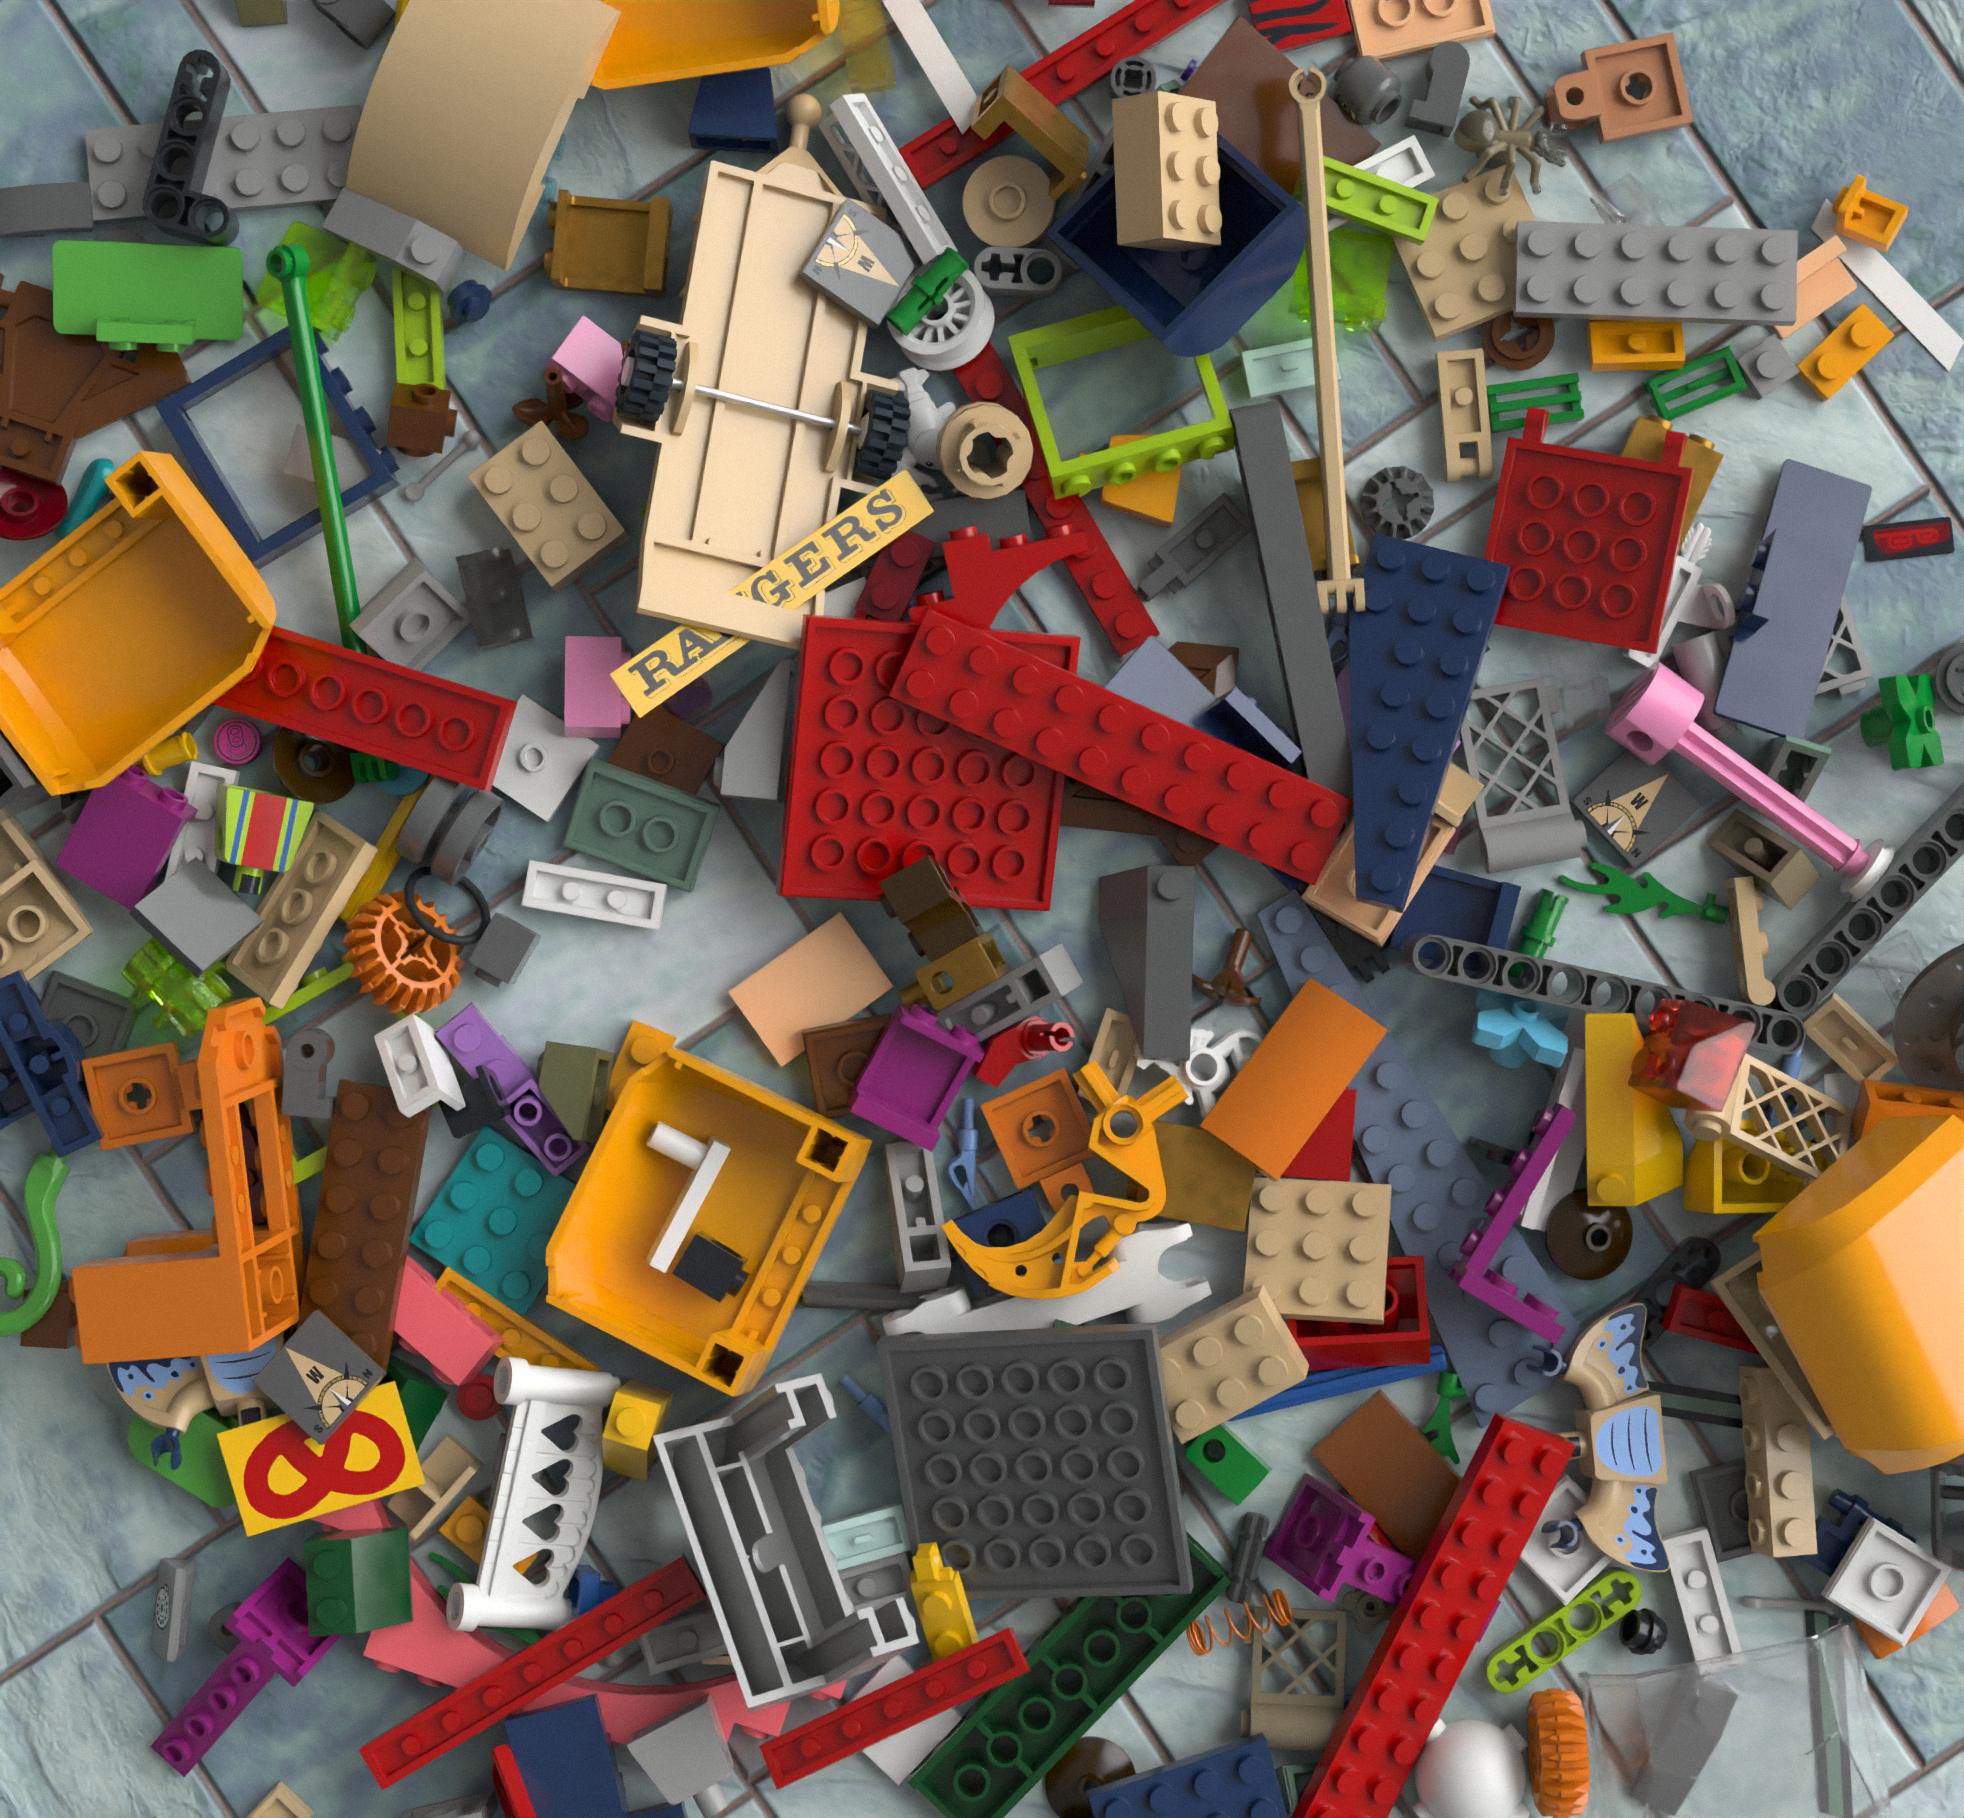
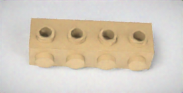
M1767 1363L1739 1365V1395L1743 1422L1742 1442L1746 1462L1745 1488L1748 1497V1534L1751 1542V1551L1770 1557L1818 1554L1809 1421Z

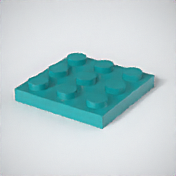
M487 1125L481 1129L410 1236L409 1241L524 1317L548 1282L546 1247L577 1183L562 1173L554 1177L537 1156L490 1125Z

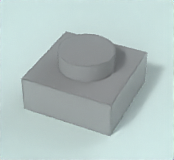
M1775 334L1736 360L1745 382L1758 400L1800 373V370Z

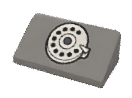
M162 1558L159 1563L151 1648L166 1661L174 1662L187 1650L195 1572L193 1560Z

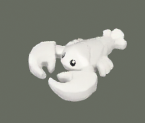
M911 366L899 370L897 377L890 379L899 382L898 390L903 392V398L907 399L910 404L908 409H911V416L907 421L910 422V428L905 438H908L907 446L902 451L901 462L897 461L898 468L895 473H892V477L906 468L920 490L922 485H928L934 489L940 486L936 480L913 467L920 463L930 469L940 470L936 455L938 432L946 418L956 409L952 402L944 403L936 408L928 392L924 391L922 384L929 377L928 372L925 368L917 370ZM975 437L972 440L973 448L967 456V461L977 464L980 468L989 466L991 459L986 444ZM957 488L951 490L954 496L966 495ZM923 493L928 502L943 500L942 493L932 495Z
M1191 1028L1189 1061L1143 1060L1136 1041L1133 1055L1137 1058L1135 1066L1144 1070L1151 1063H1154L1159 1069L1165 1071L1167 1075L1171 1076L1173 1074L1189 1096L1184 1100L1187 1105L1193 1104L1192 1091L1196 1092L1200 1106L1199 1114L1201 1119L1204 1120L1219 1100L1215 1099L1214 1094L1223 1090L1230 1082V1070L1225 1058L1230 1055L1234 1067L1239 1073L1263 1039L1255 1032L1239 1028L1226 1033L1209 1048L1206 1045L1214 1037V1033L1211 1030Z

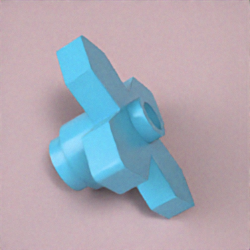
M1477 987L1475 1005L1482 1011L1478 1012L1472 1027L1471 1041L1473 1043L1490 1048L1489 1054L1491 1058L1504 1067L1519 1068L1531 1058L1534 1061L1554 1067L1562 1066L1568 1052V1037L1561 1030H1564L1569 1018V1007Z

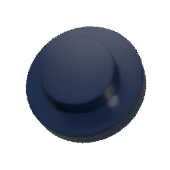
M467 280L453 289L447 299L450 315L458 323H473L480 320L487 314L490 308L489 303L492 299V293L487 286L478 284L475 280Z

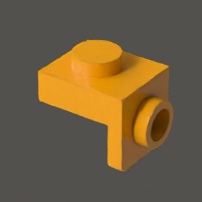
M1858 174L1850 188L1846 186L1841 188L1834 201L1832 212L1836 213L1835 232L1886 253L1908 216V207L1866 190L1867 178Z

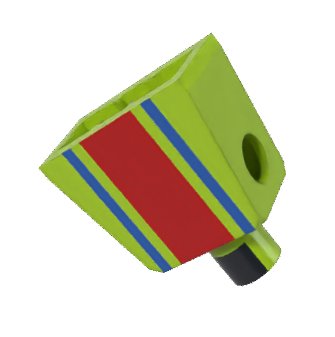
M222 782L217 783L215 857L226 863L237 864L232 890L260 895L265 870L287 873L290 870L312 814L314 803L299 800L292 795Z

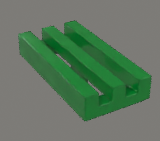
M1730 345L1684 364L1682 369L1669 370L1642 383L1645 392L1647 391L1650 396L1649 402L1652 409L1655 408L1658 417L1668 422L1747 388ZM1724 359L1725 368L1666 393H1660L1658 386ZM1729 376L1732 378L1733 384L1676 408L1668 410L1665 405L1667 402Z
M1578 373L1486 386L1491 434L1524 429L1526 417L1500 421L1499 413L1528 409V407L1537 408L1570 403L1571 411L1551 413L1548 425L1582 421L1585 416L1580 402L1582 396L1578 388ZM1563 386H1567L1568 393L1497 403L1496 396Z

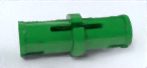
M946 247L942 255L922 277L915 276L910 282L912 288L885 315L886 319L900 333L908 336L910 331L933 306L938 308L943 303L944 299L942 296L964 271L969 269L968 263L952 248Z
M1541 888L1528 925H1522L1519 934L1523 937L1516 951L1517 953L1539 958L1544 957L1547 948L1553 947L1556 938L1552 936L1565 905L1568 904V898L1560 894L1556 895L1552 907L1548 911L1547 909L1554 892ZM1519 962L1514 963L1509 968L1508 975L1519 978L1522 965Z

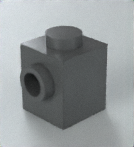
M495 913L468 962L478 967L474 973L477 977L499 988L502 981L507 984H515L539 942L541 935L502 913Z

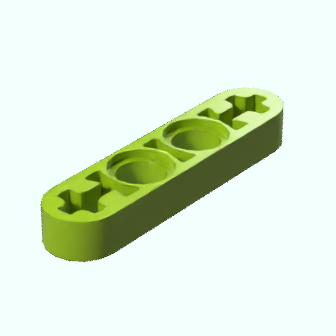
M1612 1567L1599 1574L1566 1606L1560 1602L1492 1650L1484 1662V1673L1489 1683L1496 1690L1503 1693H1513L1523 1688L1634 1609L1642 1596L1638 1579L1628 1570L1621 1567ZM1617 1579L1622 1584L1629 1581L1630 1584L1625 1588L1628 1596L1624 1600L1613 1596L1604 1602L1610 1609L1606 1614H1603L1601 1607L1590 1597V1595L1597 1592L1598 1596L1604 1599L1613 1591L1610 1585L1613 1580ZM1579 1604L1590 1606L1594 1613L1592 1623L1584 1629L1574 1628L1569 1622L1570 1611ZM1549 1631L1556 1638L1554 1650L1548 1655L1540 1656L1535 1654L1531 1649L1532 1638L1538 1632ZM1521 1645L1525 1654L1535 1664L1528 1668L1522 1660L1512 1669L1515 1674L1513 1679L1508 1681L1504 1676L1496 1679L1495 1675L1499 1672V1667L1496 1664L1503 1659L1508 1664H1512L1521 1658L1515 1650Z

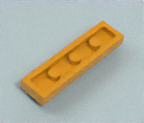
M449 1266L446 1267L436 1282L438 1287L435 1290L438 1293H441L442 1288L446 1287L465 1303L468 1309L479 1318L481 1317L506 1339L494 1354L500 1359L505 1356L526 1359L528 1365L590 1371L602 1370V1367L527 1316L523 1317Z

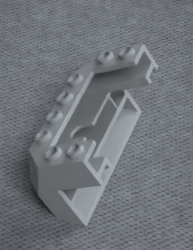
M821 1373L774 1384L732 1416L653 1435L749 1713L798 1699L872 1670L920 1643L916 1633L915 1620L908 1611L903 1597L889 1602L876 1611L870 1606L853 1612L852 1601L845 1593L837 1571L836 1557L829 1549L821 1527L820 1513L813 1505L805 1482L804 1469L798 1462L793 1449L794 1446L837 1418L832 1394L826 1388Z

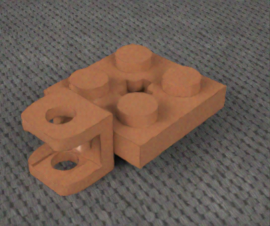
M1673 32L1584 50L1580 55L1583 71L1559 78L1544 96L1549 123L1552 129L1570 131L1589 127L1595 123L1600 145L1688 127L1693 122ZM1630 78H1636L1637 83L1640 85L1646 84L1647 91L1641 95V100H1636L1632 95L1627 94L1625 88L1630 84Z

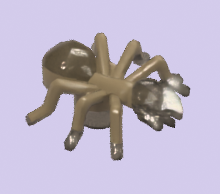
M1476 96L1470 97L1468 102L1478 110L1467 113L1460 120L1454 133V141L1464 151L1476 153L1478 160L1462 176V181L1469 183L1484 166L1495 169L1507 164L1499 189L1500 196L1507 195L1510 181L1517 165V151L1531 165L1529 182L1533 194H1540L1541 187L1538 178L1541 161L1532 152H1536L1548 163L1564 167L1566 164L1564 159L1567 154L1559 150H1565L1568 146L1566 137L1561 133L1567 132L1568 126L1558 122H1550L1547 127L1539 129L1535 135H1532L1529 130L1537 121H1541L1547 116V112L1542 106H1538L1519 128L1517 123L1522 104L1521 97L1509 96L1506 99L1507 107L1511 109L1510 119L1503 117L1495 97H1490L1485 101H1481ZM1488 108H1490L1491 111H1492V113H1493V115H1492L1490 112H1487V111H1485V110H1487Z

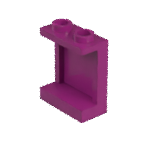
M132 765L106 786L93 788L55 865L129 910H132L138 902L158 887L154 884L184 825L195 818L198 809L187 803L188 799L184 794L172 788L158 786L148 780V774L144 770Z
M898 1003L846 1100L850 1112L932 1152L941 1136L938 1130L940 1123L975 1061L981 1062L985 1054L981 1045L977 1043L979 1037L972 1031L957 1024H954L951 1030L936 1022L938 1016L927 1008L913 1004L910 1009Z

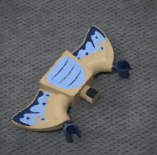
M1634 1302L1608 1312L1588 1326L1571 1345L1564 1360H1562V1356L1555 1349L1542 1345L1532 1346V1349L1542 1351L1545 1358L1540 1367L1527 1364L1526 1366L1530 1371L1550 1377L1560 1373L1562 1380L1576 1385L1582 1394L1586 1406L1580 1407L1575 1411L1576 1431L1555 1434L1567 1438L1576 1445L1569 1460L1579 1459L1581 1474L1592 1478L1589 1499L1581 1508L1573 1512V1519L1570 1521L1550 1520L1542 1526L1541 1532L1552 1533L1560 1530L1559 1541L1552 1544L1550 1548L1568 1549L1576 1544L1578 1532L1581 1531L1598 1550L1622 1564L1646 1571L1666 1572L1670 1567V1562L1658 1530L1655 1513L1658 1485L1656 1484L1668 1483L1660 1394L1647 1391L1650 1388L1644 1374L1641 1359L1647 1309L1644 1304Z
M290 1327L289 1331L288 1329L284 1330L251 1352L106 1363L117 1391L129 1408L146 1423L165 1432L164 1435L155 1438L151 1445L154 1466H157L159 1457L166 1452L172 1453L170 1459L171 1469L175 1470L180 1466L182 1454L178 1440L179 1435H185L189 1423L195 1415L216 1406L221 1416L238 1415L239 1427L267 1419L266 1409L279 1406L257 1387L252 1380L291 1338L297 1328Z

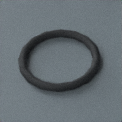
M430 866L420 867L410 874L404 886L405 904L413 920L426 933L442 942L458 946L475 944L480 940L491 921L489 905L482 892L467 877L463 876L458 884L462 885L473 896L480 909L481 922L478 930L471 935L457 936L445 933L433 926L421 914L415 903L413 891L415 884L423 876L432 875Z

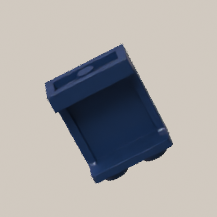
M1433 865L1388 936L1386 948L1401 952V947L1409 936L1415 933H1428L1505 950L1522 886L1507 882H1497ZM1430 942L1425 943L1420 948L1418 957L1434 960V946ZM1472 952L1465 957L1463 969L1477 972L1479 958Z

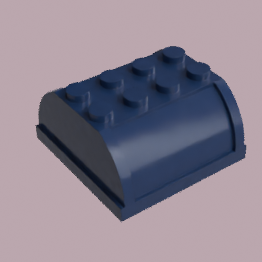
M1218 132L1217 155L1220 166V178L1218 181L1219 208L1222 215V225L1220 228L1221 246L1182 252H1168L1118 245L1114 164L1045 233L1059 250L1122 306L1166 349L1180 357H1196L1210 353L1222 347L1291 278L1301 259L1307 237V222L1302 206Z

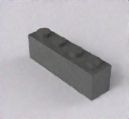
M1025 489L1014 490L1007 495L992 499L969 496L929 502L934 512L908 529L936 542L924 572L933 570L932 563L946 561L941 541L950 539L949 530L976 525L978 532H988L991 549L1000 547L998 539L1015 534L1026 533L1027 541L1032 540ZM881 549L849 571L850 574L859 573V578L865 577V580H867Z

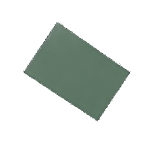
M592 757L588 761L561 845L690 893L694 889L722 805Z

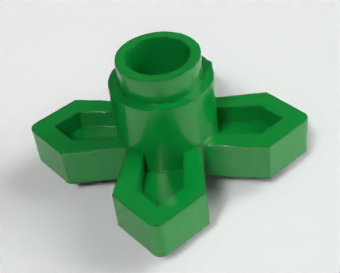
M1930 674L1896 675L1880 678L1878 683L1882 704L1873 705L1870 711H1864L1860 717L1861 735L1866 746L1869 748L1877 747L1879 750L1889 749L1893 771L1943 765L1944 758L1941 739L1935 730V719L1932 711L1934 694Z

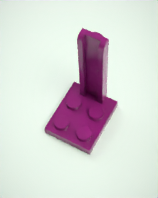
M1557 1102L1552 1109L1545 1107L1537 1117L1532 1127V1131L1536 1133V1136L1527 1150L1521 1147L1512 1158L1507 1169L1512 1174L1503 1190L1497 1187L1491 1193L1483 1208V1212L1488 1214L1479 1230L1473 1227L1467 1233L1459 1248V1252L1464 1255L1460 1261L1455 1260L1447 1274L1460 1288L1555 1345L1566 1330L1555 1320L1559 1312L1529 1292L1524 1299L1515 1295L1519 1288L1503 1276L1489 1268L1486 1270L1575 1123L1576 1117L1574 1112Z
M1308 1473L1305 1474L1263 1554L1314 1594L1330 1602H1333L1342 1583L1345 1582L1397 1606L1420 1563L1366 1538L1376 1518L1321 1479ZM1498 1600L1477 1642L1480 1643L1501 1601Z
M289 1557L224 1623V1626L241 1641L150 1746L183 1777L194 1768L276 1672L292 1687H295L342 1636L309 1637L306 1572Z

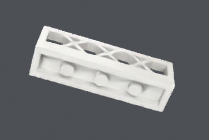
M865 94L842 95L829 106L833 113L819 123L818 126L863 202L887 208V205H889L899 224L892 222L888 214H886L885 224L897 233L898 231L902 232V236L911 242L923 262L919 266L916 264L913 270L923 265L934 263L942 255L946 247L958 252ZM840 124L852 145L845 144L836 129L837 125ZM864 165L876 184L867 181L863 174Z
M1568 1046V1052L1563 1064L1558 1068L1547 1107L1552 1109L1557 1102L1572 1110L1576 1120L1514 1222L1520 1226L1545 1232L1548 1217L1554 1206L1564 1196L1573 1192L1586 1149L1585 1050Z

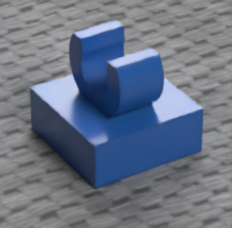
M577 1565L569 1583L568 1599L572 1601L571 1615L575 1618L616 1594L620 1589L619 1586H613V1581L600 1580L601 1574L590 1565Z

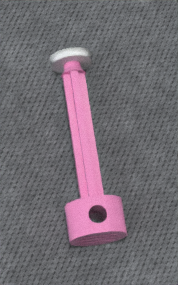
M1653 663L1640 675L1610 715L1605 726V733L1648 765L1656 764L1673 748L1833 866V872H1846L1838 890L1839 894L1849 892L1850 902H1856L1874 887L1890 865L1895 853L1894 847L1885 849L1883 848V839H1877L1862 850L1860 839L1853 840L1693 722L1703 704L1704 694L1662 663Z

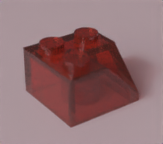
M1662 999L1660 1005L1653 1011L1650 1017V1030L1643 1047L1637 1052L1632 1061V1074L1627 1085L1671 1108L1722 1112L1757 1024L1688 1000Z

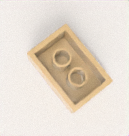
M1162 91L1112 99L1118 245L1168 252H1182L1221 246L1220 228L1222 225V215L1219 208L1218 182L1220 166L1217 155L1218 117L1215 101Z
M542 420L467 476L548 584L557 593L631 538Z
M1263 1284L1158 1339L1170 1423L1181 1444L1305 1380L1309 1368L1306 1358Z

